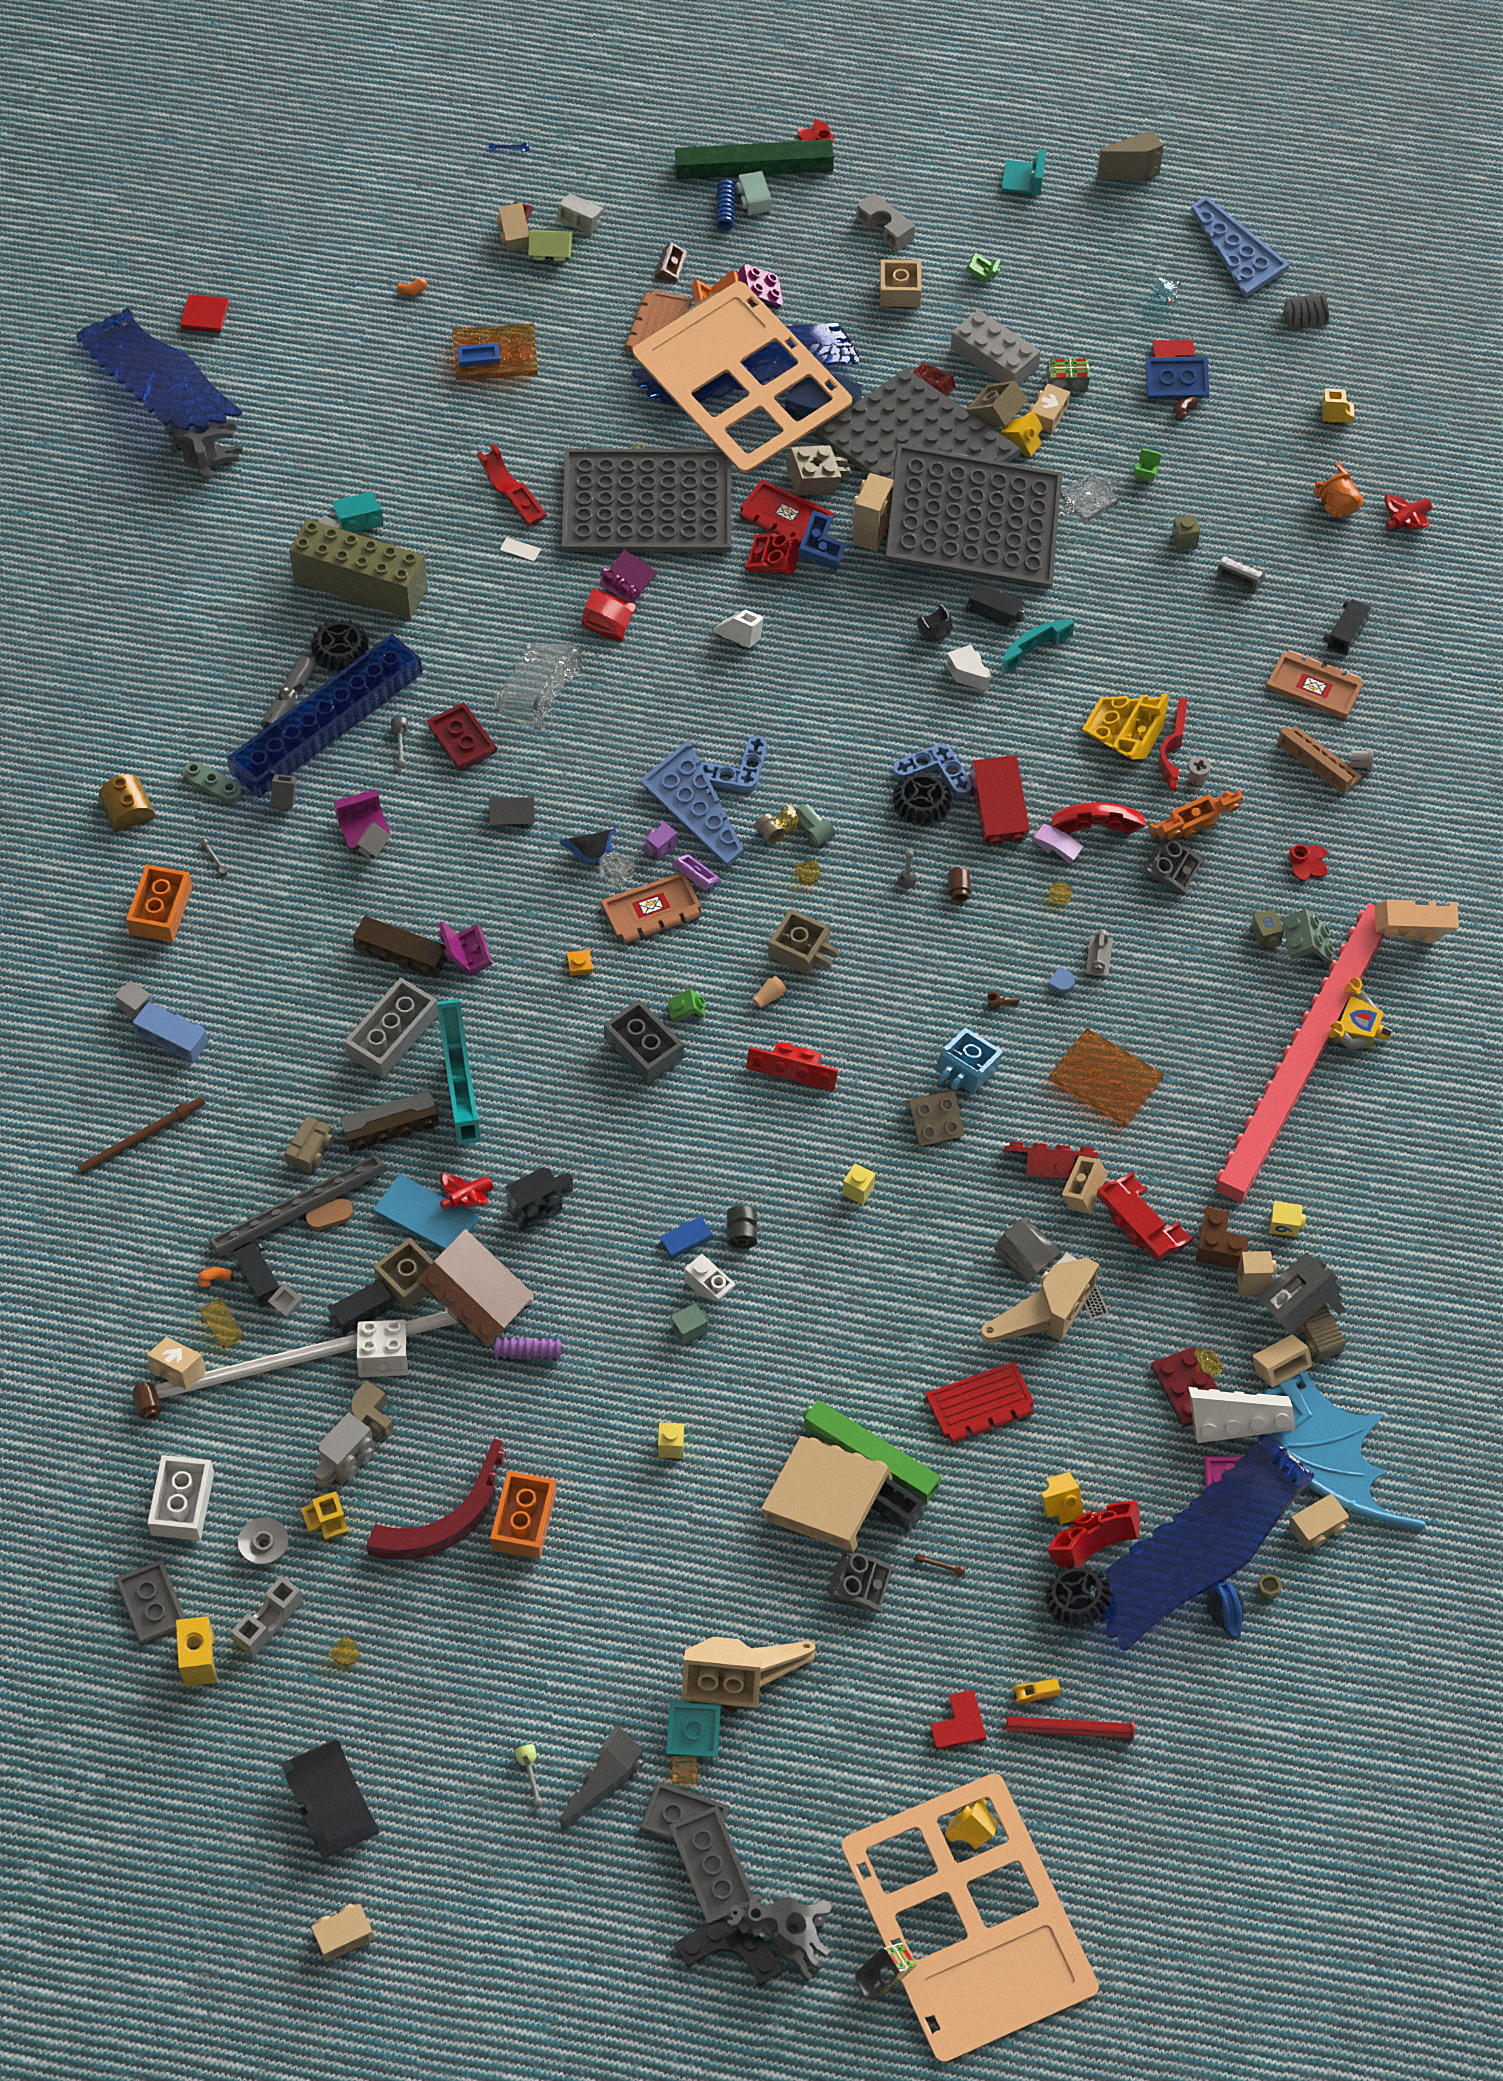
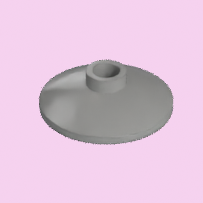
M262 1517L250 1521L243 1527L238 1537V1547L242 1556L249 1562L258 1565H266L277 1561L285 1553L288 1546V1534L285 1527L272 1518ZM262 1542L269 1543L266 1547H260Z

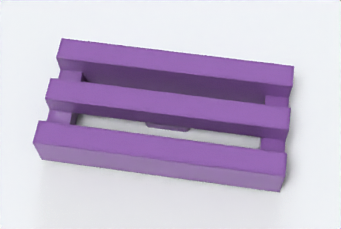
M689 854L674 859L672 866L702 889L708 890V888L719 884L720 878Z

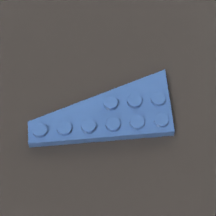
M1205 196L1192 205L1191 211L1245 298L1289 270L1290 264L1210 198Z
M690 740L686 741L640 780L641 785L727 867L744 854L739 839L719 802Z

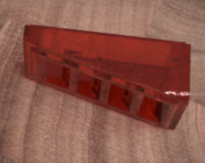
M925 362L912 371L945 396L956 387L953 375Z

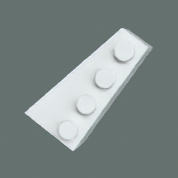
M1189 1387L1193 1427L1197 1443L1296 1430L1293 1406L1288 1396L1244 1394V1392L1234 1391V1393H1228L1213 1389L1207 1391Z

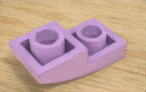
M1043 824L1032 838L1048 854L1054 850L1069 864L1084 847L1071 836L1046 824Z

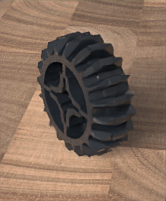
M333 619L331 624L325 622L324 627L318 626L317 632H314L313 639H311V651L315 661L320 663L322 668L327 667L329 671L336 669L338 673L340 669H344L347 672L350 667L356 669V664L362 665L363 659H367V652H369L370 648L369 638L364 628H360L358 623L353 624L351 619L348 622H344L343 619L340 622H336ZM326 644L329 646L327 650L324 648Z
M923 770L920 774H916L913 771L911 777L905 774L903 780L899 779L897 786L894 788L892 801L895 811H898L899 817H904L905 822L912 820L913 826L918 822L921 823L922 827L928 822L932 826L934 820L940 823L942 817L946 818L948 811L951 809L952 794L950 786H947L946 780H941L940 775L933 777L932 772L927 775L924 774ZM910 793L912 796L907 800L905 797ZM938 797L939 801L935 804L933 802L934 798Z
M1074 1563L1073 1568L1068 1570L1064 1565V1572L1056 1571V1579L1049 1578L1050 1586L1045 1587L1046 1595L1044 1600L1047 1604V1610L1052 1614V1618L1055 1621H1060L1063 1627L1068 1623L1072 1630L1076 1624H1079L1082 1630L1086 1623L1093 1627V1620L1102 1621L1101 1614H1108V1606H1112L1111 1597L1113 1592L1110 1588V1582L1105 1578L1102 1571L1097 1572V1568L1094 1566L1088 1569V1566L1084 1563L1081 1568H1078L1077 1564ZM1092 1586L1098 1590L1096 1598L1091 1594L1090 1588ZM1061 1594L1066 1598L1067 1604L1065 1607L1059 1602Z

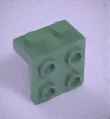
M1306 908L1282 918L1289 957L1294 960L1314 951L1328 965L1332 964L1334 949L1329 942L1330 930L1326 924L1321 923L1318 917Z

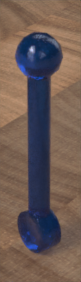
M490 143L488 147L492 151L495 149H522L523 151H528L530 145L528 143H523L522 145H496L495 143Z

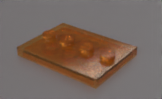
M534 323L453 328L456 380L538 375ZM498 343L500 364L459 368L457 347Z
M1086 1028L1049 1074L1048 1080L1126 1127L1163 1080L1164 1074L1089 1028Z

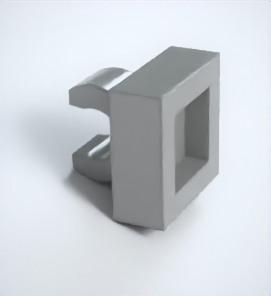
M283 1283L268 1302L288 1318L303 1299Z

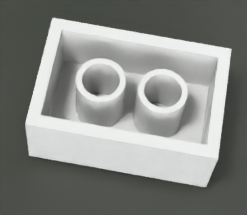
M162 1455L148 1519L151 1536L201 1541L214 1476L211 1460Z

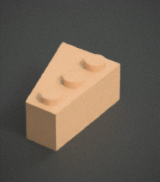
M1385 900L1374 906L1376 932L1383 933L1387 937L1402 936L1406 940L1421 939L1425 943H1434L1437 939L1459 928L1457 902H1450L1447 906H1436V901H1429L1428 905H1415L1413 900Z

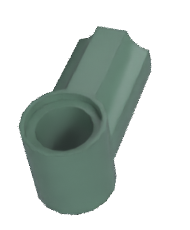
M808 804L800 805L793 813V819L806 832L809 842L814 847H818L835 836L832 824L827 819L822 820Z

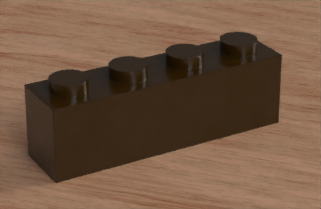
M367 916L363 917L353 935L354 949L358 952L370 954L384 962H392L403 969L414 970L425 977L430 976L437 979L448 959L444 952L447 949L446 945Z

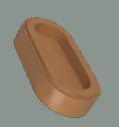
M345 1199L324 1203L307 1212V1224L311 1229L320 1231L346 1223L353 1216V1207Z

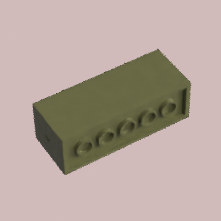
M306 519L289 549L295 583L409 619L412 618L428 588L425 555L310 519Z

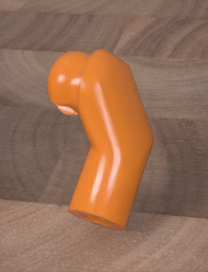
M418 278L409 285L399 283L397 293L417 296L426 289L427 282L423 278Z
M220 1267L204 1270L198 1275V1285L209 1287L213 1279L231 1282L233 1270Z

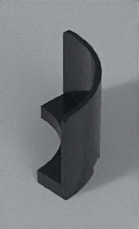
M337 1739L280 1764L298 1805L303 1804L304 1806L299 1809L306 1826L310 1829L313 1841L322 1859L380 1833L379 1827L366 1805L340 1742Z

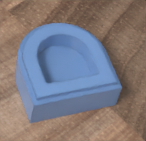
M1059 966L1048 981L1047 987L1058 993H1069L1074 988L1075 978L1072 973Z

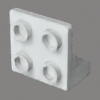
M406 1320L358 1322L357 1363L359 1378L408 1375Z

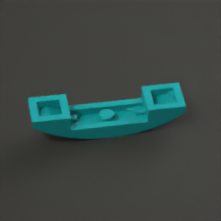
M1058 620L1035 627L1020 636L1006 651L1002 661L1001 672L1005 674L1020 666L1022 655L1051 640L1057 645L1073 636L1074 621Z

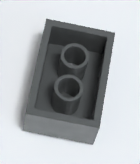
M640 999L604 1024V1039L648 1084L684 1059V1044Z

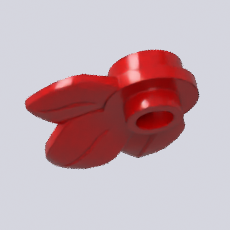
M815 119L813 128H798V135L802 139L801 141L832 139L833 144L834 137L829 130V126L821 120Z
M1297 844L1289 850L1288 858L1293 863L1292 871L1298 879L1307 881L1310 875L1312 877H1323L1328 874L1327 867L1322 861L1328 854L1326 849L1317 845L1306 847L1305 845Z

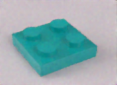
M670 1702L666 1755L718 1758L721 1705Z

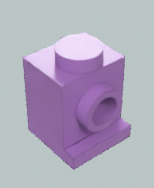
M663 820L659 821V827L648 833L643 850L647 855L653 856L659 861L678 845L677 832Z

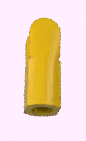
M1057 1678L1018 1684L1012 1687V1691L1017 1696L1015 1700L1017 1705L1056 1697L1061 1694ZM1032 1690L1033 1694L1026 1695V1691Z

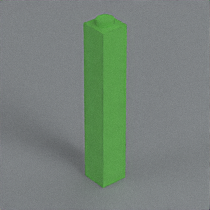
M817 1400L814 1406L809 1405L803 1414L804 1429L826 1443L836 1445L846 1452L852 1454L859 1453L866 1459L874 1462L876 1460L884 1462L889 1467L892 1481L923 1501L925 1505L928 1504L939 1489L940 1475L820 1400Z

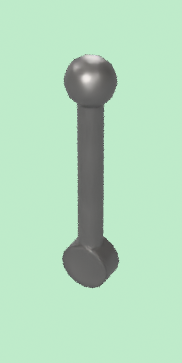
M202 839L200 845L206 848L218 866L219 874L222 876L228 873L227 867L222 866L210 848L209 841Z

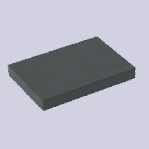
M163 1560L115 1578L141 1646L177 1632L176 1620L186 1618Z
M657 1781L639 1830L640 1832L676 1844L669 1827L670 1824L717 1805L725 1823L730 1806Z

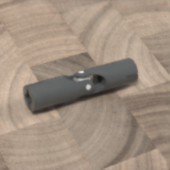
M300 656L284 682V686L280 689L262 720L261 727L268 733L277 734L298 695L314 671L316 665L310 658Z

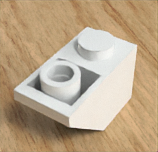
M744 610L722 621L713 629V632L721 635L723 638L737 642L741 646L750 648L761 639L764 617Z
M971 645L947 653L946 666L956 682L984 691L989 689L991 673L987 667L983 666L980 654L975 652Z
M703 1254L685 1268V1282L701 1297L719 1301L735 1287V1283Z

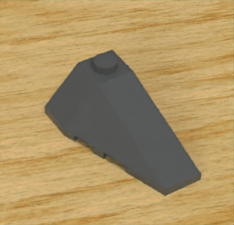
M616 1725L597 1753L600 1756L596 1767L589 1768L586 1772V1777L583 1781L584 1788H578L561 1815V1828L566 1830L626 1783L633 1773L638 1774L643 1767V1750L619 1726Z

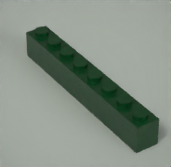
M832 139L675 148L676 179L729 177L762 171L763 175L833 171L834 168Z

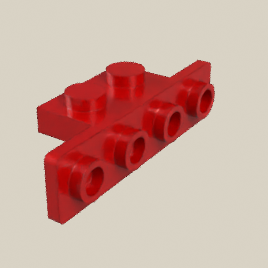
M777 1042L773 1052L750 1047L746 1062V1068L749 1070L834 1091L836 1088L839 1072L838 1069L819 1064L822 1053L815 1052L809 1048H798L790 1043Z
M1010 1141L1009 1146L1004 1145V1150L1028 1152L1026 1176L1069 1179L1074 1168L1075 1156L1099 1157V1153L1094 1152V1147L1080 1146V1151L1070 1150L1068 1145H1056V1149H1048L1047 1144L1033 1143V1147H1023L1024 1142Z

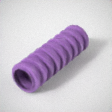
M496 1337L494 1340V1356L496 1359H499V1356H503V1359L507 1357L522 1359V1357H525L526 1360H529L530 1357H533V1360H537V1358H541V1360L556 1358V1361H559L561 1358L562 1342L560 1339L545 1341L542 1338L541 1341H538L537 1338H534L533 1341L530 1338L515 1340L512 1337L511 1340H508L507 1337L503 1339Z

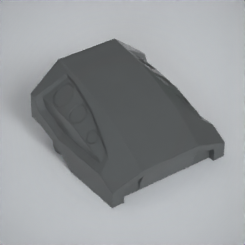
M1165 838L1152 852L1143 868V874H1148L1177 893L1185 895L1188 891V886L1205 860L1188 847L1181 846L1178 842Z
M1028 1216L1019 1219L1001 1236L994 1248L1009 1268L1027 1284L1049 1262L1061 1255V1251L1032 1224Z
M847 1549L842 1553L836 1564L829 1586L830 1597H837L871 1612L881 1613L888 1581L895 1567L875 1557L856 1552L853 1553Z

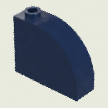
M831 374L852 396V405L850 407L861 400L862 384ZM807 377L792 387L785 399V411L793 417L804 419L832 399L811 377ZM830 381L825 384L831 391L835 389Z

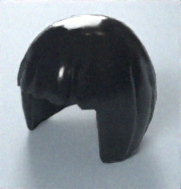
M940 604L936 612L924 619L922 616L916 619L920 633L930 641L940 642L948 637L952 631V618L942 604Z

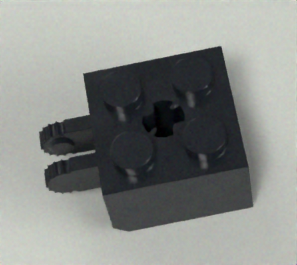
M542 1167L505 1186L508 1211L521 1231L536 1226L547 1217L556 1216L563 1210L562 1198L573 1191L574 1185L571 1174L565 1173L554 1177L550 1169Z

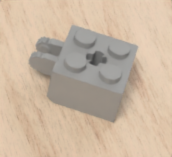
M349 1412L319 1443L322 1462L314 1470L316 1484L323 1488L332 1483L334 1479L341 1485L347 1479L351 1480L356 1475L359 1466L363 1462H368L374 1454L375 1448L371 1429Z

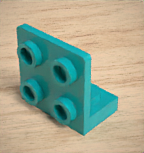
M1039 149L1038 157H1034L1033 162L1006 160L1002 191L1041 195L1046 149Z

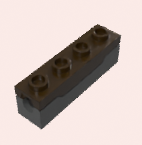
M430 1091L340 1117L341 1128L350 1152L355 1150L361 1151L368 1146L384 1144L391 1139L407 1137L414 1132L430 1130L439 1125L438 1113Z

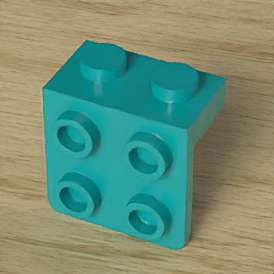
M365 493L338 499L333 502L338 522L342 525V530L354 533L384 526L380 503L377 504L374 493Z

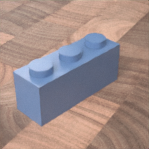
M147 1002L132 1022L136 1035L192 1063L195 1062L209 1043L206 1030L199 1024L193 1025L182 1016L167 1012L160 1005L155 1006Z

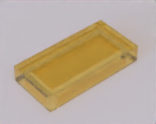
M222 1298L200 1308L202 1316L222 1349L244 1339L242 1331Z

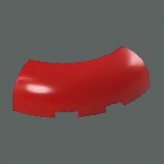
M1091 802L1069 806L1055 812L1052 816V827L1067 835L1078 830L1091 828L1092 824H1105L1106 828L1118 830L1128 835L1146 827L1145 818L1140 812L1124 805L1107 802Z
M1137 1500L1108 1504L1105 1510L1094 1514L1089 1511L1073 1520L1074 1525L1066 1531L1062 1529L1055 1536L1048 1548V1552L1052 1560L1059 1567L1064 1568L1065 1565L1069 1570L1073 1568L1074 1563L1077 1564L1078 1568H1081L1090 1556L1109 1545L1122 1541L1138 1540L1140 1513Z

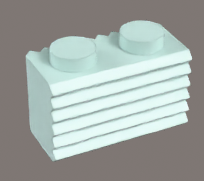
M763 172L739 175L736 190L738 195H742V208H746L750 216L752 214L770 212L772 198Z

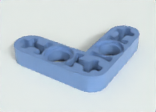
M753 736L748 740L740 769L702 762L701 765L704 771L708 772L706 774L712 787L743 793L753 792L757 788L767 753V741L761 736ZM756 745H760L758 747L757 754H755L754 747H756ZM749 761H755L758 763V766L751 768L746 764ZM728 774L732 778L729 781H723L720 779V776ZM747 774L751 775L749 783L745 784L744 782H746L747 780Z
M946 744L933 746L899 759L894 763L893 776L896 780H903L905 774L911 777L913 771L916 774H920L923 770L924 774L938 769L956 798L965 799L970 796L972 791L970 778L952 749ZM924 759L928 764L920 766L917 764V761ZM949 768H954L958 771V773L950 775L946 772V770Z

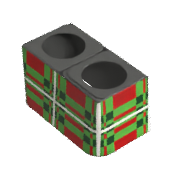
M1086 358L1050 359L1047 362L1046 369L1047 383L1066 391L1088 390L1090 379L1089 360Z
M899 1943L878 1950L856 1972L855 1980L865 1997L873 1999L888 1994L917 1965L903 1943ZM884 1966H889L895 1975L887 1985L880 1977V1971Z

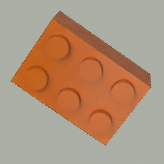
M145 865L126 918L130 935L174 942L193 888L189 872Z
M507 1471L490 1537L492 1551L541 1559L557 1494L556 1480Z

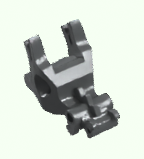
M176 410L172 411L173 414L165 416V430L168 431L169 437H173V443L170 445L171 451L177 452V448L182 449L185 463L191 468L200 470L204 480L212 477V467L227 462L240 461L239 454H243V446L224 447L215 443L217 439L234 438V432L231 430H237L236 421L218 422L210 420L195 426H187L184 417L179 416Z
M754 1894L751 1896L746 1909H740L738 1904L734 1905L727 1917V1925L729 1927H725V1933L732 1934L739 1928L743 1934H753L754 1937H757L762 1930L768 1936L772 1934L773 1946L785 1961L794 1964L798 1968L800 1975L807 1982L812 1978V1974L807 1970V1964L818 1971L822 1968L823 1964L813 1953L814 1951L815 1953H820L824 1958L829 1954V1951L819 1941L816 1929L823 1927L826 1921L825 1916L830 1913L831 1904L828 1901H821L813 1905H803L793 1898H782L771 1905L761 1906L758 1902L762 1901V1897Z

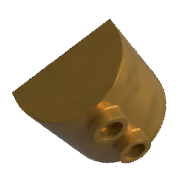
M120 775L110 779L101 787L99 800L114 833L156 818L138 777L134 775Z

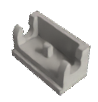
M568 194L558 203L557 220L591 235L601 224L598 218L603 214L604 208L573 194Z

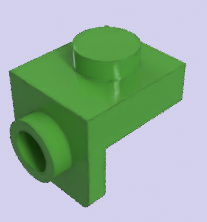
M975 252L965 271L986 283L990 278L994 279L1000 270L998 265L1001 260L996 258L991 263Z
M1143 448L1133 476L1138 477L1142 481H1154L1159 470L1162 453Z
M691 989L667 1000L671 1019L675 1022L694 1013L701 1018L706 1016L704 998Z

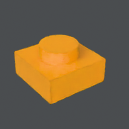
M590 950L567 952L570 976L593 973Z

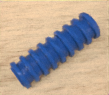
M729 180L720 181L717 185L716 226L722 231L731 230L734 226L735 185Z

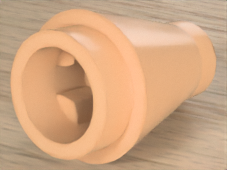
M774 976L772 979L768 978L752 1000L761 1009L783 996V992L787 989L783 982Z

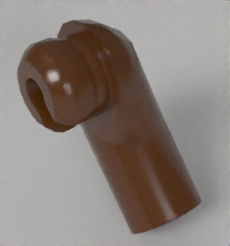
M1195 396L1180 400L1176 404L1174 413H1176L1177 419L1187 417L1186 409L1198 406Z

